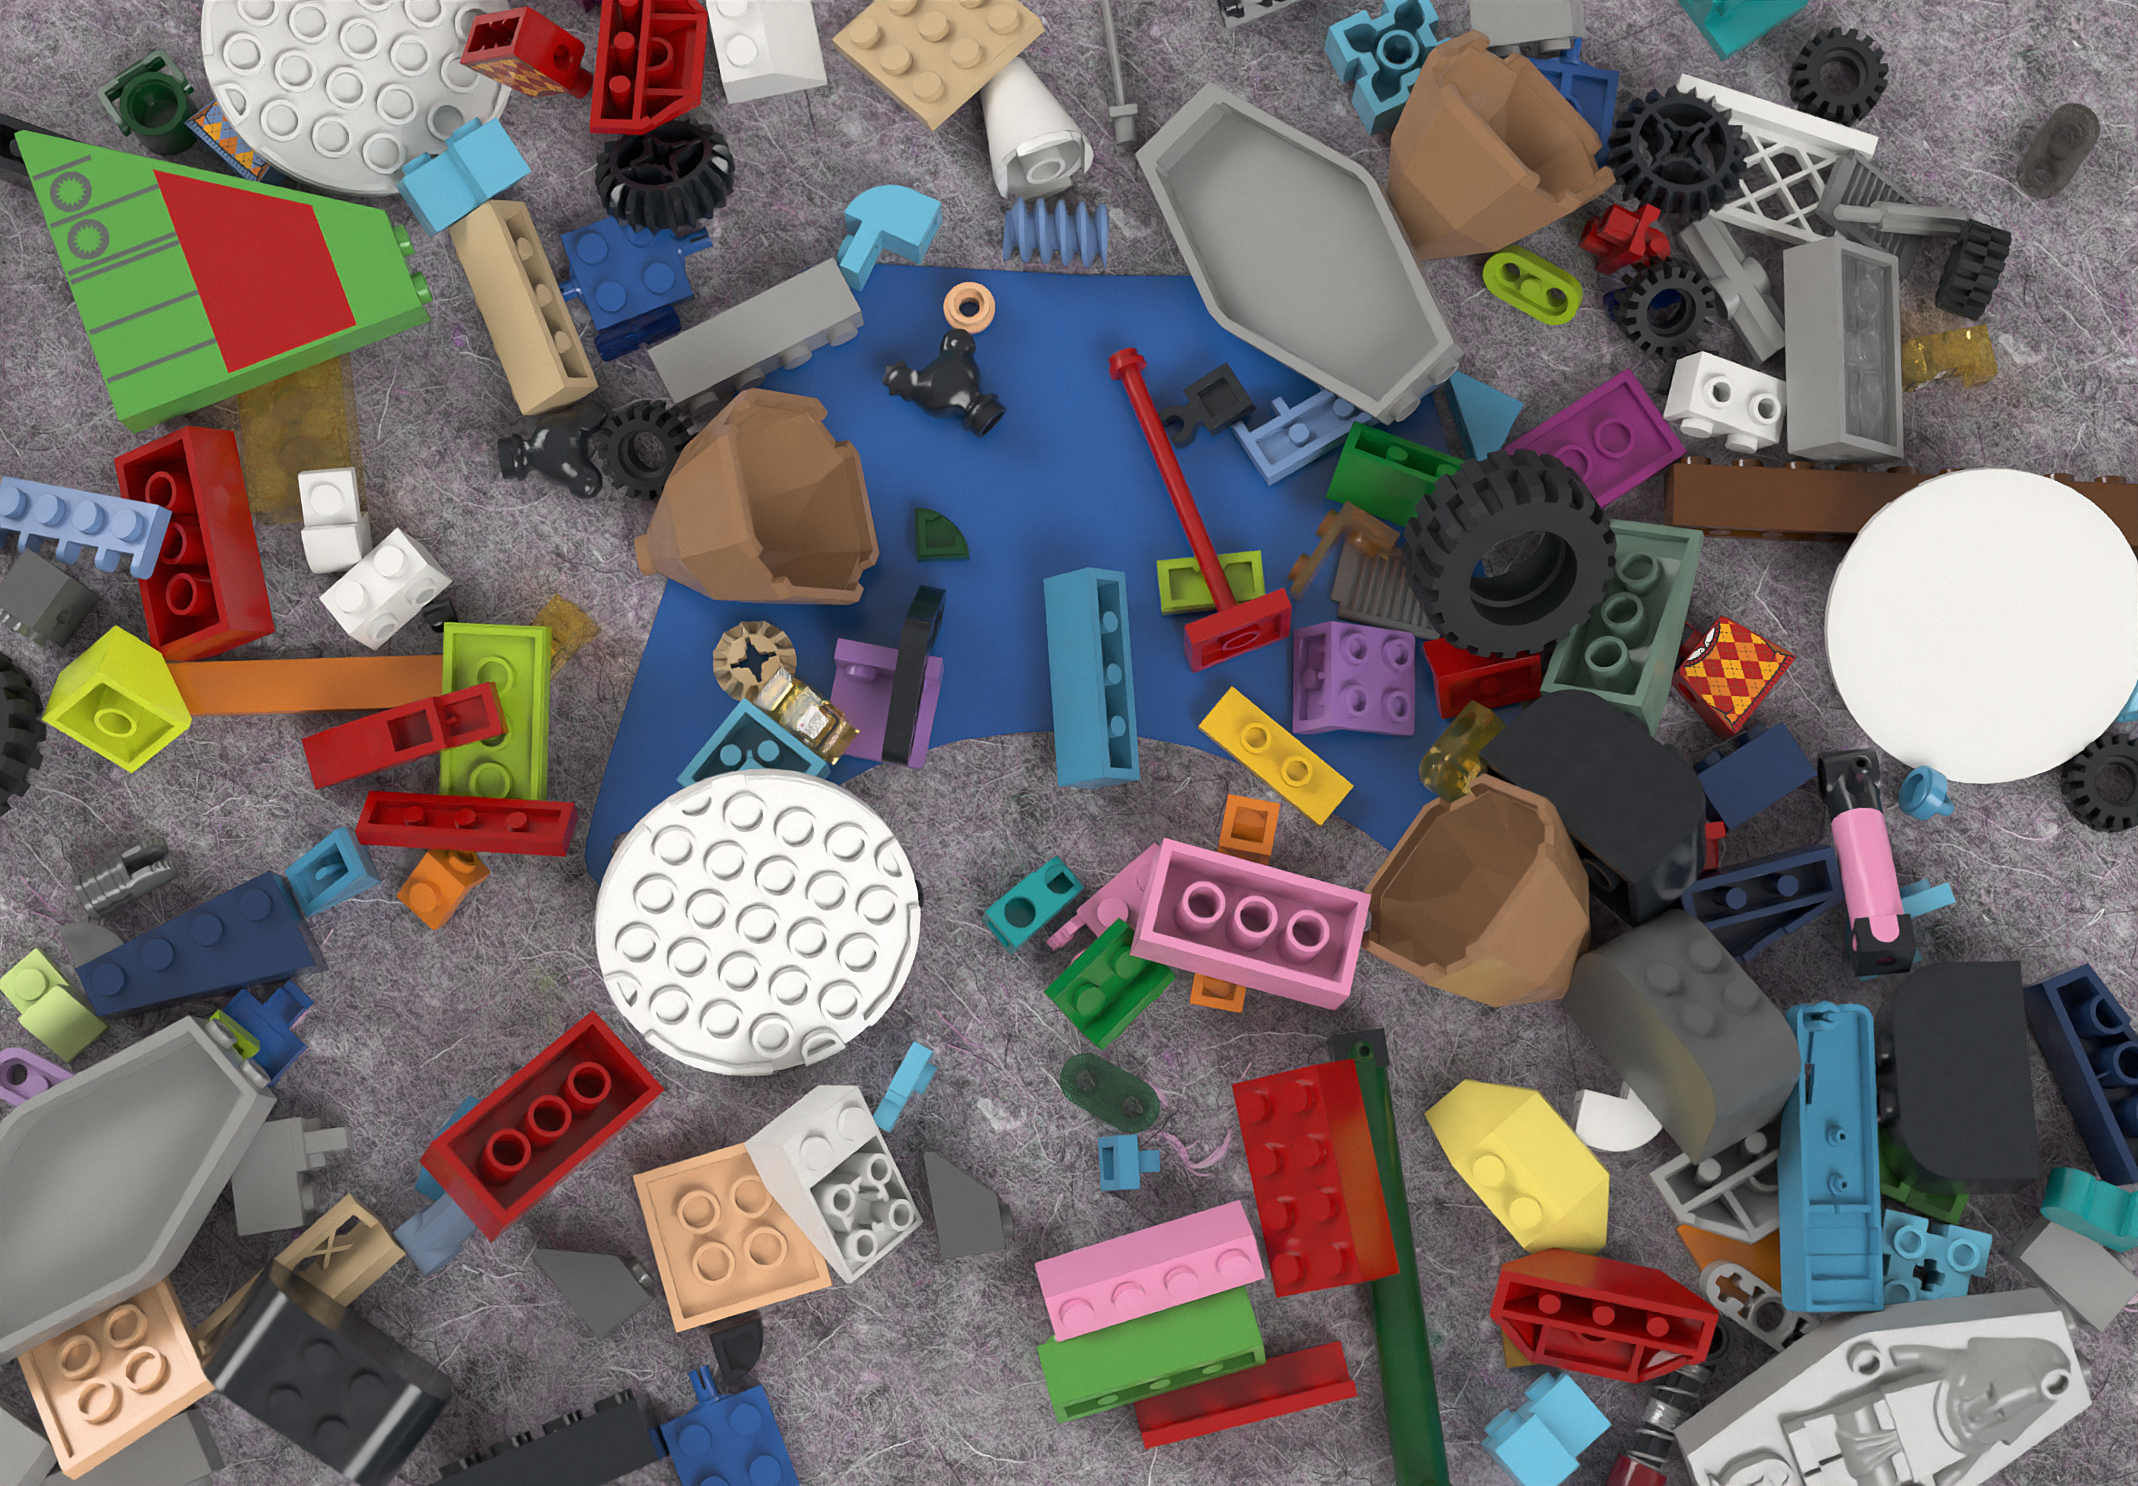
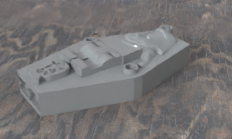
M1211 81L1197 92L1135 154L1208 312L1222 328L1236 338L1387 426L1394 420L1400 422L1412 414L1420 404L1418 397L1433 383L1440 385L1445 382L1459 367L1457 360L1465 353L1389 194L1359 163Z
M189 1015L22 1102L1 1121L0 1366L160 1283L178 1265L278 1099L267 1087V1084L271 1081L269 1075L253 1059L247 1057L244 1060L232 1046L237 1041L235 1036L218 1019L213 1018L210 1021Z
M2042 1288L1884 1305V1311H1844L1829 1317L1674 1429L1673 1432L1694 1486H1978L2091 1406L2092 1402L2085 1383L2092 1381V1374L2079 1349L2074 1350L2070 1336L2077 1334V1329L2068 1308L2064 1303L2056 1305Z

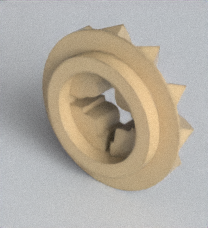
M764 620L760 622L742 621L731 630L723 632L721 640L713 651V669L716 680L730 697L738 701L746 698L752 704L769 702L785 692L795 676L797 658L793 644L783 630ZM751 642L759 655L768 654L770 656L776 654V656L769 657L768 661L761 664V682H758L756 675H753L749 668H732L740 665L739 662L747 659L746 650H748L746 643Z

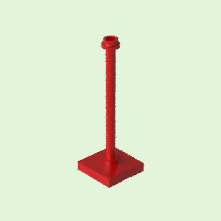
M1133 347L1114 353L1108 359L1110 365L1108 369L1109 375L1112 380H1122L1218 611V613L1184 625V656L1191 673H1196L1249 651L1288 638L1292 605L1284 588L1242 604H1237L1141 372L1147 366L1146 360Z

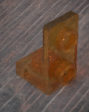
M1346 501L1339 513L1331 509L1316 531L1315 535L1322 540L1312 556L1303 552L1287 579L1293 582L1290 596L1297 601L1301 600L1343 533L1351 537L1347 542L1350 547L1374 560L1377 554L1388 560L1399 544L1400 533L1349 501Z

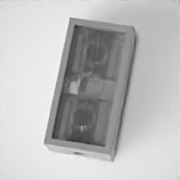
M1837 236L1783 250L1788 453L1833 465L1862 464L1871 466L1904 459L1898 257Z

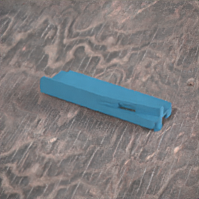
M1824 1000L1817 1004L1794 1005L1788 1009L1785 1019L1799 1047L1801 1071L1783 1108L1779 1156H1777L1782 1303L1786 1310L1799 1312L1884 1311L1873 1016L1867 1007L1860 1004L1835 1005L1830 1001ZM1804 1064H1811L1808 1104L1805 1101Z

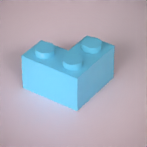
M478 117L474 118L451 133L452 136L444 141L448 146L444 153L432 160L428 152H425L401 168L406 176L395 186L430 239L470 214L489 199H494L510 189L531 172L529 166L496 117L484 125Z
M743 698L676 780L684 789L710 777L749 769L796 771L824 780L831 771L823 759L750 701Z
M1546 1372L1526 1389L1524 1394L1529 1400L1517 1411L1511 1412L1509 1408H1506L1486 1425L1484 1430L1489 1436L1480 1443L1516 1486H1558L1580 1466L1575 1458L1612 1425L1568 1374L1559 1372L1552 1377L1549 1372Z

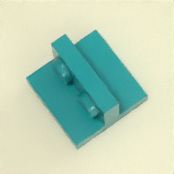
M1678 0L1722 62L1804 10L1809 2L1808 0Z

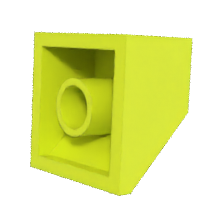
M115 625L59 673L41 720L128 772L133 773L190 727L192 718L162 654L141 641L138 637Z

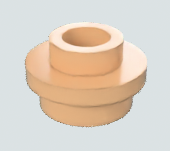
M974 282L958 284L948 292L945 298V318L953 329H965L970 334L981 332L990 325L994 318V298L990 291L981 284ZM973 302L978 305L979 311L975 316L967 317L960 312L961 306L964 303Z

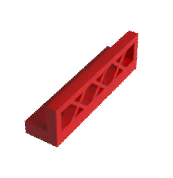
M1337 1340L1266 1358V1364L1133 1402L1142 1442L1146 1450L1357 1397L1358 1394L1354 1380L1349 1377L1341 1341Z

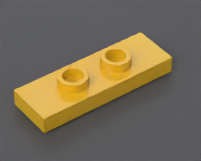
M1231 686L1198 726L1201 732L1318 828L1321 827L1354 787V785L1233 686Z

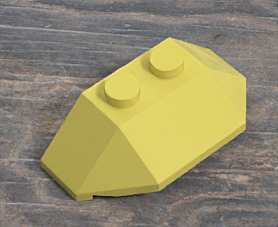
M1464 1079L1424 1113L1452 1166L1526 1251L1535 1254L1547 1249L1558 1248L1593 1256L1607 1244L1610 1172L1538 1089Z

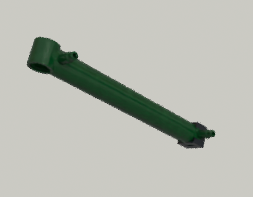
M1382 1028L1332 1035L1327 1038L1330 1062L1352 1058L1355 1061L1400 1270L1398 1274L1366 1281L1396 1486H1452L1387 1067L1390 1066L1385 1030Z

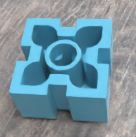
M1385 0L1380 17L1371 20L1367 11L1364 10L1330 26L1328 29L1324 50L1342 84L1354 79L1356 86L1351 102L1369 136L1398 123L1428 54L1437 45L1450 40L1447 37L1437 42L1434 35L1439 17L1430 0ZM1390 57L1394 63H1399L1403 61L1404 64H1393L1389 62L1386 58Z
M1881 1209L1884 1305L1967 1296L1970 1277L1984 1278L1993 1235L1950 1224L1933 1225L1930 1234L1926 1233L1929 1219L1889 1209ZM1925 1265L1928 1277L1926 1283H1922L1921 1288V1280L1913 1277L1914 1267H1924Z

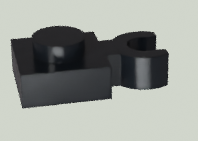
M1226 362L1183 390L1190 403L1183 407L1177 405L1169 406L1159 413V417L1164 428L1174 421L1184 422L1183 430L1171 438L1175 447L1182 449L1189 446L1195 440L1197 431L1201 427L1206 426L1209 433L1214 437L1233 423L1256 410Z

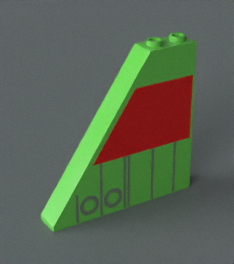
M22 131L14 134L119 422L134 435L431 321L425 304L434 299L423 272L419 271L413 274L407 256L415 253L410 236L404 224L395 226L385 210Z

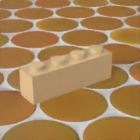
M489 199L451 226L448 230L456 248L457 258L463 265L475 295V303L483 315L493 341L494 350L500 358L512 388L513 398L518 404L522 415L560 413L599 387L525 202Z

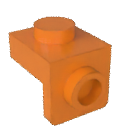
M431 849L424 855L396 897L435 931L446 924L470 889L485 881L491 872L479 860L478 855L474 851Z

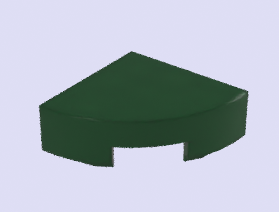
M915 508L918 562L970 560L965 537L950 520L934 510Z

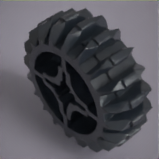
M1675 84L1668 88L1665 96L1661 95L1654 88L1648 92L1645 100L1637 97L1630 103L1627 112L1623 111V113L1619 114L1614 124L1615 130L1611 131L1607 141L1608 148L1611 150L1606 157V166L1615 169L1613 174L1616 182L1613 185H1626L1621 195L1622 201L1625 202L1636 198L1640 201L1637 210L1646 204L1660 209L1661 212L1657 219L1658 223L1664 221L1668 213L1674 215L1679 226L1687 221L1690 214L1700 222L1707 217L1710 210L1717 213L1724 208L1727 198L1730 199L1735 196L1740 187L1739 180L1744 177L1747 171V163L1743 160L1748 153V144L1739 141L1743 134V125H1728L1732 117V108L1718 112L1714 109L1716 105L1715 95L1709 97L1706 102L1698 100L1696 87L1689 90L1686 97L1680 95ZM1640 136L1648 143L1646 149L1653 158L1649 167L1645 164L1639 150ZM1704 144L1708 146L1713 156L1714 174L1707 168L1706 165L1709 161L1701 152ZM1689 150L1686 157L1683 158V153ZM1670 152L1671 156L1668 159H1666L1668 153ZM1674 153H1678L1680 157H1676Z
M676 117L644 135L618 134L617 141L605 142V152L596 157L595 185L602 206L606 209L608 215L616 219L619 226L630 225L634 233L649 228L655 236L662 229H671L675 234L677 228L684 225L695 228L696 220L700 218L713 219L714 209L726 207V197L734 193L735 164L733 155L730 154L728 143L724 140L723 134L714 131L712 124L700 125L696 117H691L684 122L680 121L679 117Z

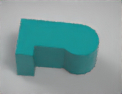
M1057 855L1035 873L1031 872L985 910L981 921L1012 956L1052 918L1066 908L1085 889V886Z
M2054 1167L2050 1170L2040 1207V1213L2045 1218L2119 1253L2138 1247V1191L2130 1193L2105 1181H2098L2086 1172L2069 1167Z

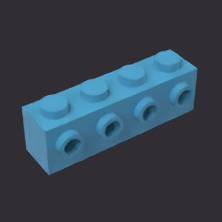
M1087 567L1043 579L1058 787L1097 789L1140 780L1125 572Z

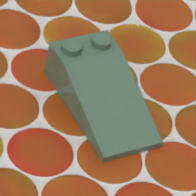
M1608 518L1611 522L1610 528L1615 534L1617 544L1614 554L1617 560L1612 579H1605L1609 589L1601 604L1595 602L1591 607L1592 616L1582 626L1579 623L1568 630L1570 636L1557 643L1540 692L1544 696L1559 690L1578 689L1597 694L1610 702L1623 714L1628 711L1637 716L1647 728L1648 734L1654 738L1671 687L1703 545L1704 533L1703 530Z

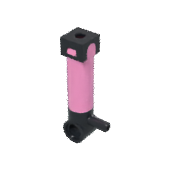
M1874 748L1819 752L1817 757L1818 787L1823 804L1828 806L1852 929L1849 947L1855 977L1910 973L1917 945L1910 914H1904L1880 799L1881 779L1876 751Z

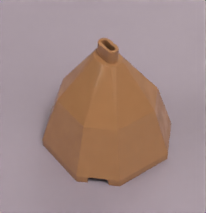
M1476 29L1437 45L1428 54L1391 136L1387 192L1421 262L1498 251L1575 211L1606 192L1616 182L1612 169L1604 166L1599 170L1594 156L1602 147L1598 133L1528 58L1515 51L1504 60L1486 50L1490 44L1489 37Z
M749 388L740 392L682 450L665 483L646 534L635 538L634 546L641 573L645 576H650L659 572L663 576L714 600L849 605L858 602L864 590L858 582L863 570L875 565L880 554L859 452L850 440L837 442L821 422L826 417L828 411L818 398L758 388Z
M1487 774L1471 780L1469 789L1472 792L1452 803L1438 797L1425 804L1364 890V893L1371 894L1368 910L1372 913L1371 930L1363 932L1361 948L1371 956L1427 985L1493 1007L1563 999L1569 988L1571 976L1578 959L1590 952L1592 948L1588 875L1555 806L1545 797Z

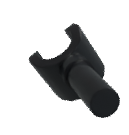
M450 598L435 603L431 600L422 607L424 618L435 633L444 632V622H459Z

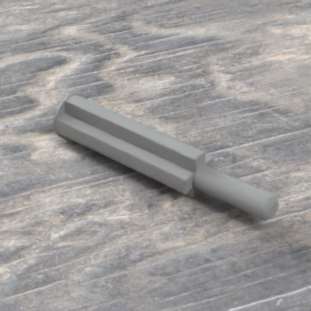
M1875 201L1870 207L1839 204L1834 209V217L1837 220L1867 223L1869 228L1877 229L1878 231L1957 239L1960 230H1963L1964 224L1967 222L1966 215L1960 208L1953 209Z

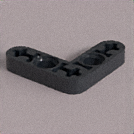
M920 585L906 615L900 639L882 748V762L907 767L909 765L916 735L928 658L940 631L946 602V589Z

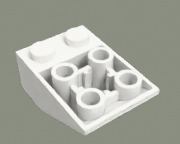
M818 1085L744 1143L768 1192L845 1283L851 1284L923 1223L920 1213L858 1086Z

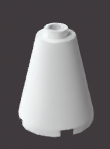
M1015 57L980 89L994 182L1002 197L1008 199L1007 193L1015 194L1016 197L1022 196L1024 202L1027 203L1036 201L1037 198L1046 199L1073 185L1070 176L1080 167L1084 174L1090 168L1094 154L1088 138L1024 59Z

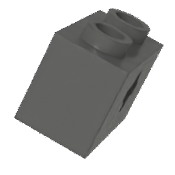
M27 547L0 583V608L4 610L0 615V620L40 646H43L45 641L49 639L64 648L101 597Z

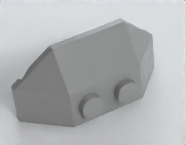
M1810 1078L1805 1080V1101L1807 1104ZM1783 1110L1775 1121L1696 1166L1685 1153H1682L1648 1174L1651 1182L1677 1222L1749 1245L1756 1243L1780 1228L1777 1156H1779Z

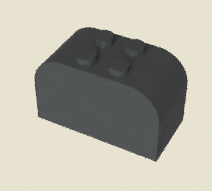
M1669 909L1642 925L1591 950L1578 959L1571 976L1569 988L1563 997L1561 1005L1695 1166L1779 1118L1800 1076L1801 1057L1796 1038L1781 1012L1706 926L1695 916L1681 909Z

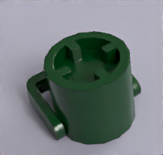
M156 50L142 60L139 59L115 75L114 79L99 89L97 95L99 100L125 137H128L133 132L151 152L162 156L178 155L187 151L197 141L185 125V122L199 111L197 105L189 96L195 90L165 50ZM168 66L179 82L172 76L157 71ZM119 97L121 115L112 104Z

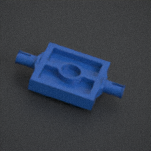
M1582 38L1573 39L1571 49L1561 50L1559 57L1546 60L1526 57L1598 133L1602 147L1595 154L1594 158L1599 170L1606 166V157L1609 151L1607 141L1612 130L1620 72L1594 68L1584 61H1580Z
M610 216L560 235L570 261L569 274L571 278L557 284L565 302L579 297L580 301L589 310L598 334H602L694 299L693 291L686 276L685 257L704 249L712 248L713 244L706 226L678 238L671 229H662L654 236L649 228L634 233L630 225L619 226L616 219Z
M709 1364L699 1368L706 1389H703L696 1370L688 1372L687 1376L690 1378L699 1404H696L686 1415L660 1425L682 1486H800L762 1384L738 1394L719 1395L709 1369Z

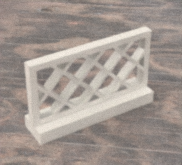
M1682 73L1676 85L1681 96L1686 97L1688 91L1696 87L1698 100L1706 102L1709 97L1715 95L1716 105L1714 109L1718 112L1732 108V117L1728 125H1743V134L1740 139L1746 140L1754 154L1743 161L1747 163V168L1759 163L1771 183L1770 186L1751 194L1743 179L1739 180L1740 187L1737 194L1740 199L1728 205L1725 204L1724 208L1717 213L1710 210L1708 215L1710 214L1716 219L1798 246L1828 238L1815 234L1805 219L1816 214L1815 211L1819 202L1800 210L1788 188L1808 179L1820 199L1826 185L1819 173L1830 168L1833 169L1837 157L1843 155L1847 157L1848 153L1853 149L1870 161L1874 155L1879 137ZM1704 144L1701 151L1707 149L1708 146ZM1689 150L1683 153V158L1686 157ZM1782 152L1792 155L1796 158L1803 171L1782 180L1770 158ZM1674 153L1676 157H1680L1678 153ZM1777 193L1789 215L1778 221L1766 218L1756 202ZM1835 229L1834 236L1846 239L1845 236Z

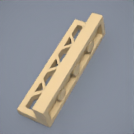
M348 1193L274 1259L293 1271L294 1267L301 1260L317 1255L316 1261L304 1271L294 1273L347 1307L398 1262L406 1252L392 1235L393 1233L384 1220L352 1194ZM352 1215L361 1220L347 1234L335 1236L336 1230ZM262 1270L193 1330L203 1356L206 1345Z

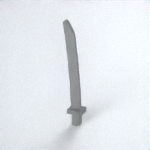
M1100 0L1116 106L1109 107V124H1114L1117 145L1130 146L1137 143L1134 122L1137 121L1138 115L1137 103L1126 104L1110 0Z

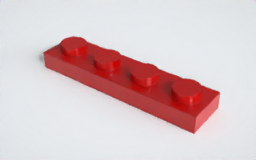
M369 791L355 833L360 845L566 857L578 814L574 802Z

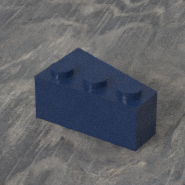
M1812 844L1720 867L1716 870L1701 872L1697 880L1674 900L1669 907L1670 909L1684 910L1695 916L1706 926L1734 960L1740 964L1748 962L1759 955L1760 951L1786 934L1790 935L1846 898L1833 846Z

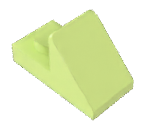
M35 948L0 979V990L22 1014L18 1018L20 1024L67 1063H71L110 1028L102 1017L97 1016L92 1005L43 949Z

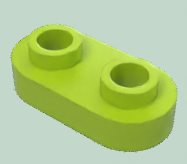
M1507 245L1498 251H1494L1483 268L1485 286L1494 296L1545 324L1554 326L1565 324L1575 316L1581 306L1583 290L1579 281L1572 274L1521 246ZM1513 263L1517 265L1520 269V274L1510 273L1505 264ZM1558 288L1562 290L1565 298H1555L1551 294L1550 289Z

